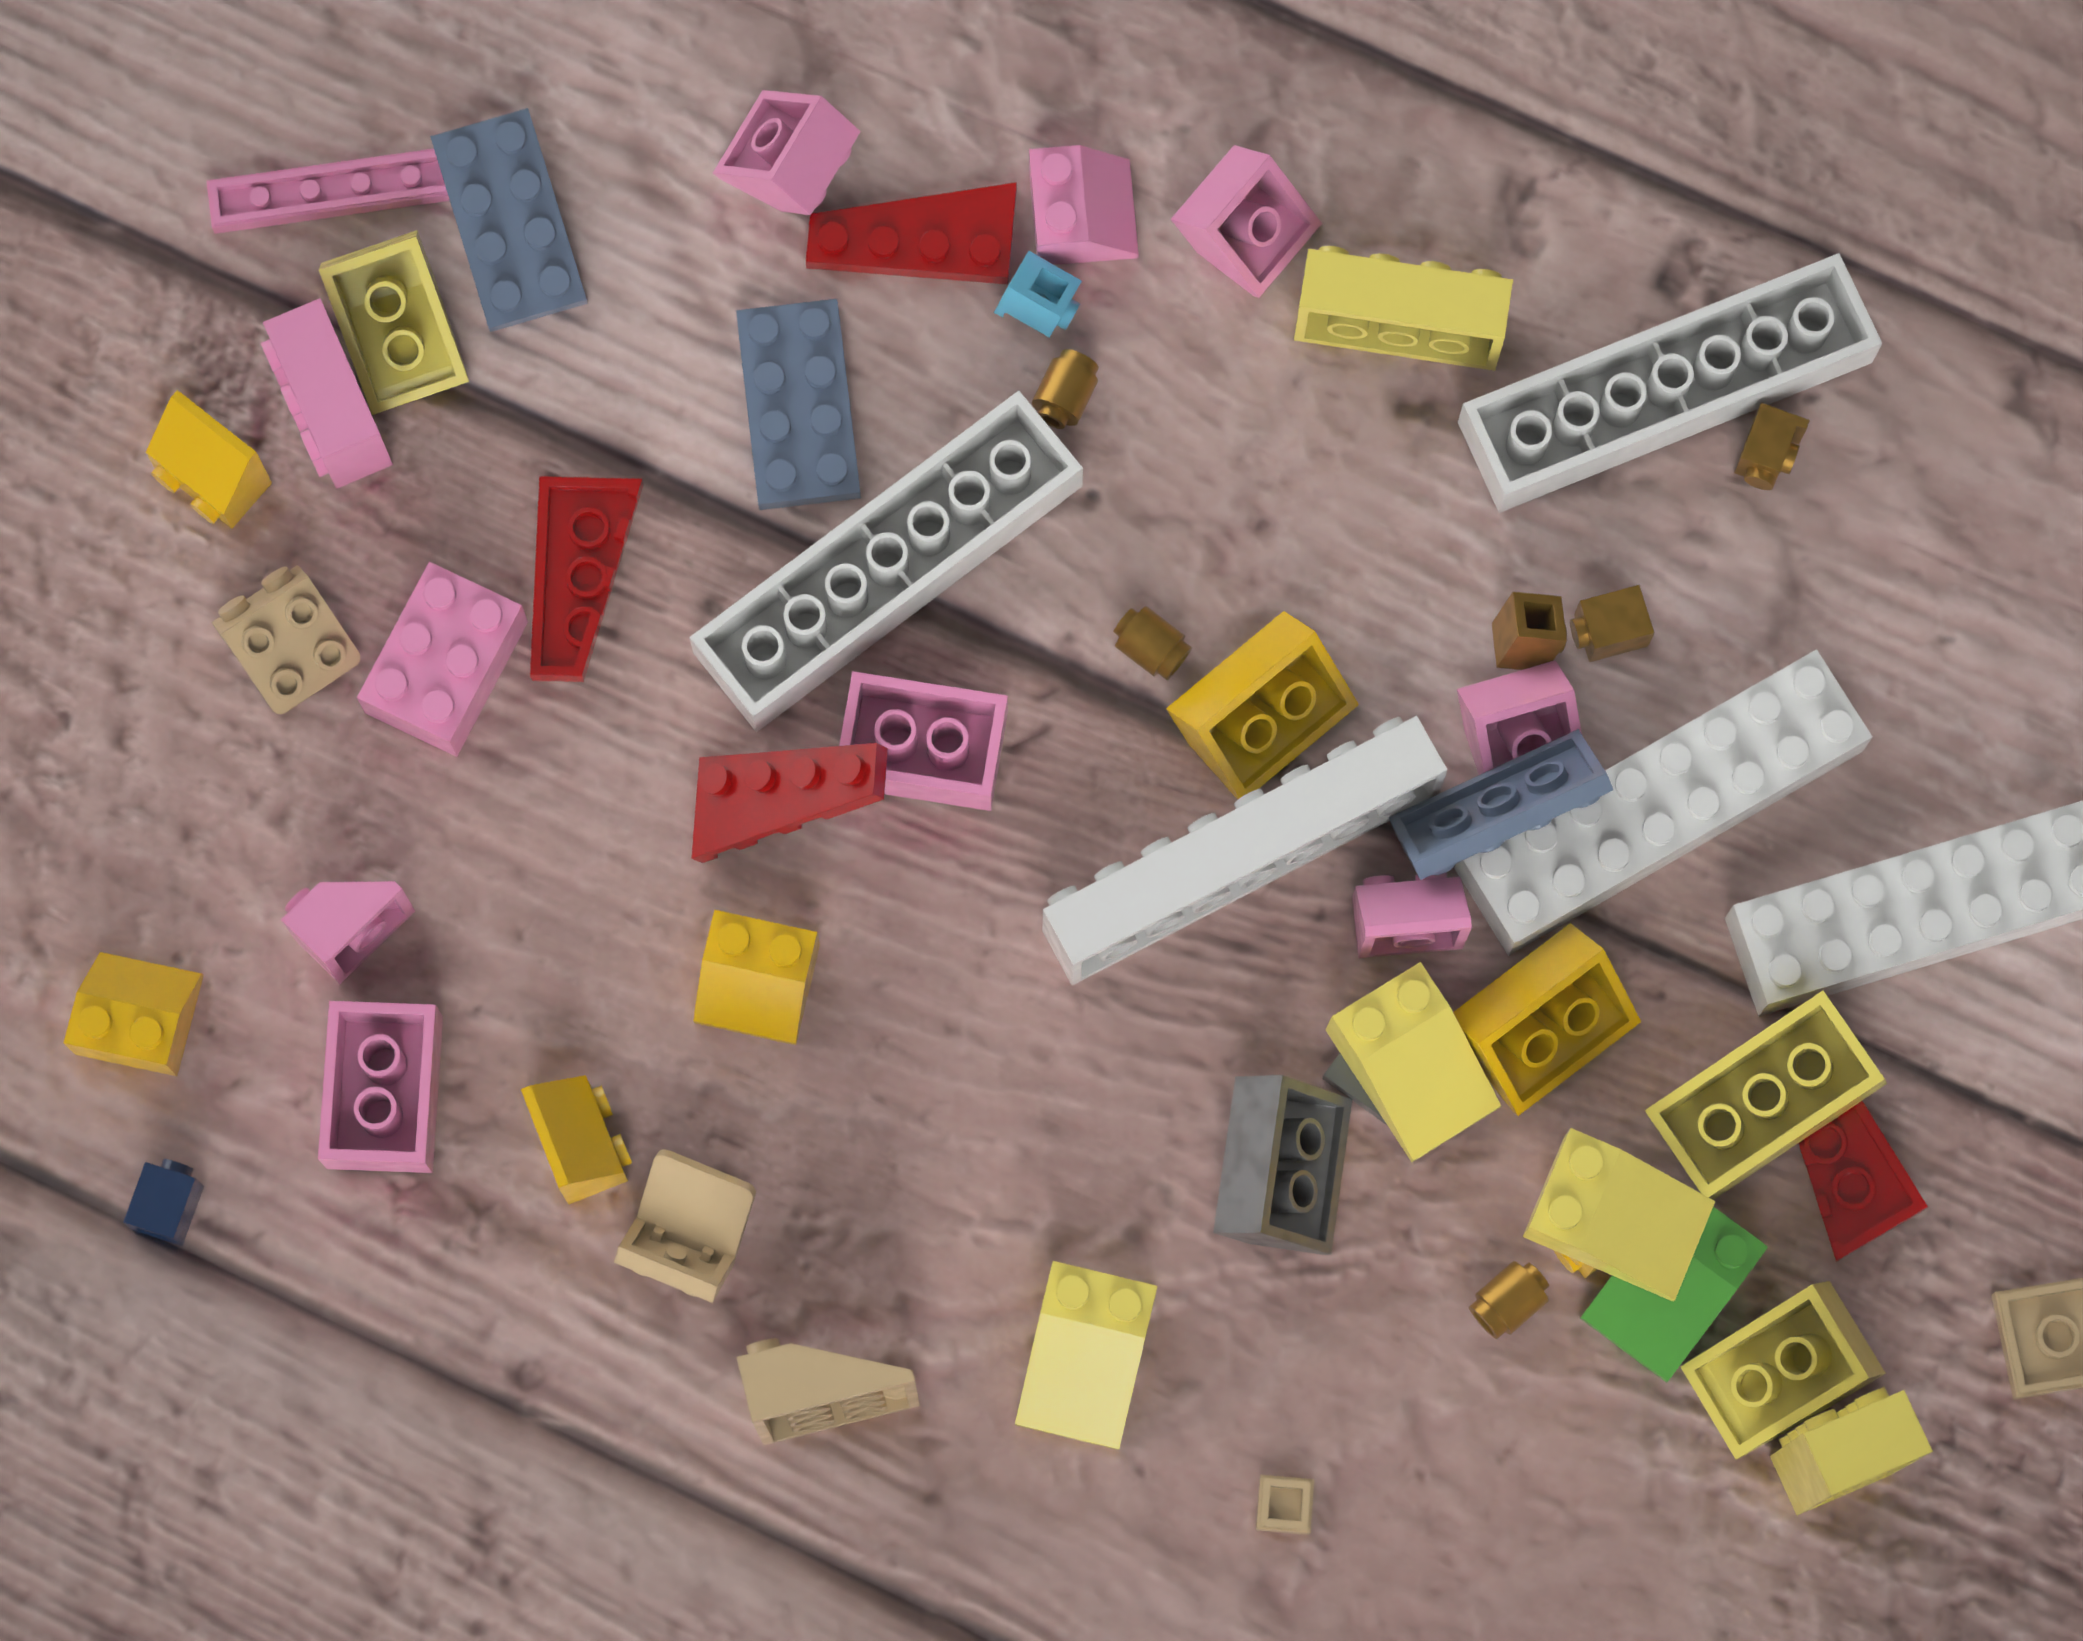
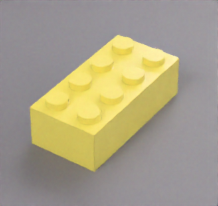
M1322 246L1318 250L1308 249L1294 341L1495 371L1505 339L1513 279L1502 278L1500 273L1489 269H1476L1471 273L1454 271L1447 264L1436 261H1426L1420 265L1401 263L1397 257L1389 254H1372L1369 258L1349 255L1347 250L1336 246Z
M1822 990L1647 1108L1645 1112L1700 1193L1714 1200L1886 1085L1887 1082L1826 993Z
M1882 1387L1855 1399V1402L1846 1405V1408L1838 1412L1835 1409H1831L1804 1421V1424L1796 1427L1795 1430L1787 1433V1436L1779 1439L1782 1448L1772 1454L1770 1458L1797 1516L1893 1475L1933 1452L1905 1390L1889 1396L1886 1388Z

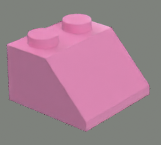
M762 90L713 171V174L720 180L781 212L811 215L814 209L824 200L827 192L826 189L839 167L848 160L851 154V147L861 131L822 96Z
M1081 145L1029 149V177L1036 255L1053 265L1135 259L1139 257L1130 159Z
M1236 145L1228 151L1171 218V221L1200 256L1252 296L1260 298L1322 225V222L1270 155Z
M1556 660L1457 689L1465 735L1479 775L1577 729L1581 732L1575 691Z
M1447 873L1430 875L1420 880L1418 875H1415L1416 881L1395 882L1394 876L1389 875L1373 876L1364 879L1363 885L1355 886L1352 895L1358 958L1463 949L1472 924L1461 878H1447Z
M395 881L319 882L312 890L309 888L302 889L288 902L285 907L287 914L281 921L296 942L341 984L415 910L403 889Z

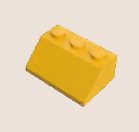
M1283 611L1166 709L1190 747L1236 799H1240L1244 795L1263 786L1354 710L1359 703L1317 633Z
M1571 923L1453 1012L1488 1081L1517 1116L1641 1023L1605 950Z

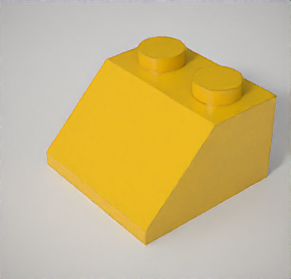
M177 390L170 397L146 450V454L155 468L151 475L172 493L181 488L193 498V501L190 503L191 507L208 522L214 524L219 518L233 529L272 484V481L255 450Z
M714 909L701 963L693 1022L796 1045L820 947L818 932Z
M100 952L76 993L63 1044L78 1056L178 1076L204 975L193 971Z
M583 1075L534 1084L521 1089L558 1188L568 1205L628 1181L623 1167L632 1164L621 1134L611 1137L604 1118L613 1115L602 1085L592 1089L587 1076Z

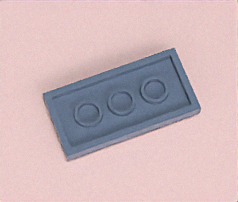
M522 109L430 136L489 331H497L588 304L529 109Z
M829 299L736 310L759 510L861 499L838 300Z
M1579 729L1388 818L1418 877L1422 880L1430 875L1444 874L1451 870L1456 863L1475 854L1491 852L1499 848L1504 841L1527 830L1541 829L1548 825L1553 818L1574 808L1588 807L1597 802L1602 795L1614 789L1606 771Z

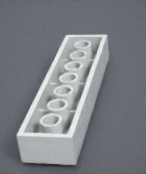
M1838 253L1465 402L1462 405L1458 424L1496 508L1501 513L1757 410L1761 403L1772 404L1871 364L1882 345V341L1841 255Z
M1018 390L690 636L693 654L757 733L1080 489L1083 485V467Z
M1816 649L1605 770L1614 790L1602 795L1594 804L1584 808H1574L1553 818L1548 825L1541 829L1527 830L1504 841L1499 848L1491 852L1478 853L1456 863L1454 869L1505 952L1510 956L1862 753L1873 736Z
M1417 715L1405 722L1402 721L1401 717H1396L1381 724L1373 731L1375 737L1359 746L1354 741L1340 745L1327 754L1328 762L1310 770L1308 765H1303L1290 771L1280 779L1283 785L1264 794L1262 789H1257L1244 795L1234 803L1235 810L1220 818L1215 813L1201 817L1188 826L1189 834L1172 843L1169 837L1151 843L1141 851L1143 858L1127 866H1124L1122 861L1103 868L1094 875L1096 882L1079 891L1075 886H1070L1052 895L1047 900L1050 906L1043 909L1042 932L1071 985H1075L1389 821L1388 817L1438 795L1444 782L1447 768Z
M2083 801L1733 905L1726 915L1725 921L1758 1017L1805 1003L1822 990L1827 996L2083 919Z

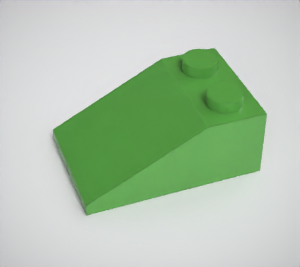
M1713 1206L1674 1302L1611 1275L1580 1319L1667 1383L1740 1287L1768 1246Z

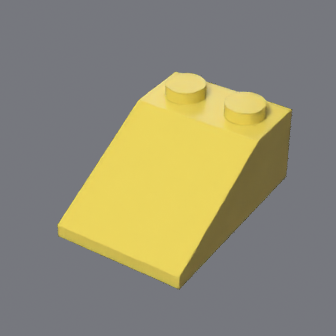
M418 230L321 263L319 273L372 415L469 382Z
M1421 962L1333 1015L1325 1029L1411 1162L1424 1156L1501 1107L1450 1005Z
M1570 1128L1563 1138L1523 1237L1674 1302L1715 1201L1622 1149Z
M1053 1261L1015 1425L1119 1450L1157 1286Z
M1830 1281L1810 1285L1680 1366L1736 1460L1842 1401L1886 1374Z

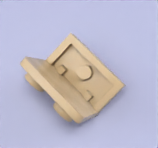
M298 565L291 570L286 566L274 571L262 581L261 584L264 588L247 599L244 595L230 600L219 609L218 614L220 617L211 622L221 638L232 650L267 704L277 714L288 712L357 666L360 662L359 651L308 575Z
M660 1150L653 1160L637 1217L618 1246L614 1263L631 1269L639 1275L648 1276L680 1289L688 1295L713 1303L734 1266L756 1196L754 1186L670 1150Z

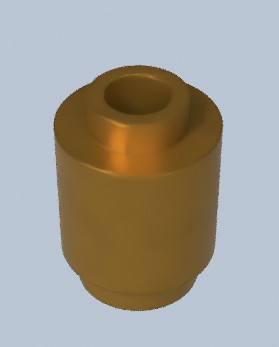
M1064 349L1059 357L1051 360L1032 400V406L1038 411V414L1048 426L1064 429L1066 425L1075 426L1079 423L1098 383L1096 373L1099 366L1090 357L1074 350Z
M1147 606L1143 607L1139 612L1130 608L1113 630V633L1119 637L1115 644L1118 650L1153 677L1159 674L1167 681L1176 673L1192 650V647L1184 642L1185 635Z
M1513 1261L1475 1294L1477 1300L1469 1306V1310L1477 1322L1493 1338L1498 1339L1505 1332L1511 1335L1549 1302L1544 1291L1550 1285L1542 1273L1530 1262L1522 1267L1519 1263Z

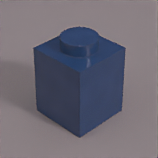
M163 1159L160 1167L145 1162L123 1223L133 1231L183 1246L204 1185L196 1178L191 1177L194 1169L185 1164Z

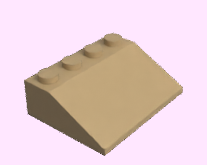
M778 1338L749 1344L746 1346L748 1354L737 1357L751 1420L763 1445L920 1406L915 1378L911 1369L792 1343L781 1346Z

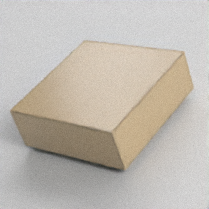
M1260 1475L1256 1530L1310 1535L1314 1479Z

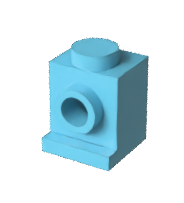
M1028 251L994 313L1002 318L1007 313L1050 338L1056 326L1066 330L1078 310L1080 303L1072 298L1082 281L1033 252Z

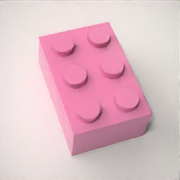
M319 298L264 321L263 325L270 339L261 342V346L280 385L288 408L301 432V438L319 477L329 474L336 489L392 466L393 463L321 299Z
M429 562L357 696L364 713L457 757L528 623L522 605Z
M852 671L839 746L878 743L888 748L885 781L886 795L991 811L1008 714V696Z
M329 1001L318 1160L326 1169L433 1173L443 1016L436 1005Z

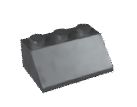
M1284 1075L1235 1076L1213 1233L1253 1245L1331 1255L1352 1099Z

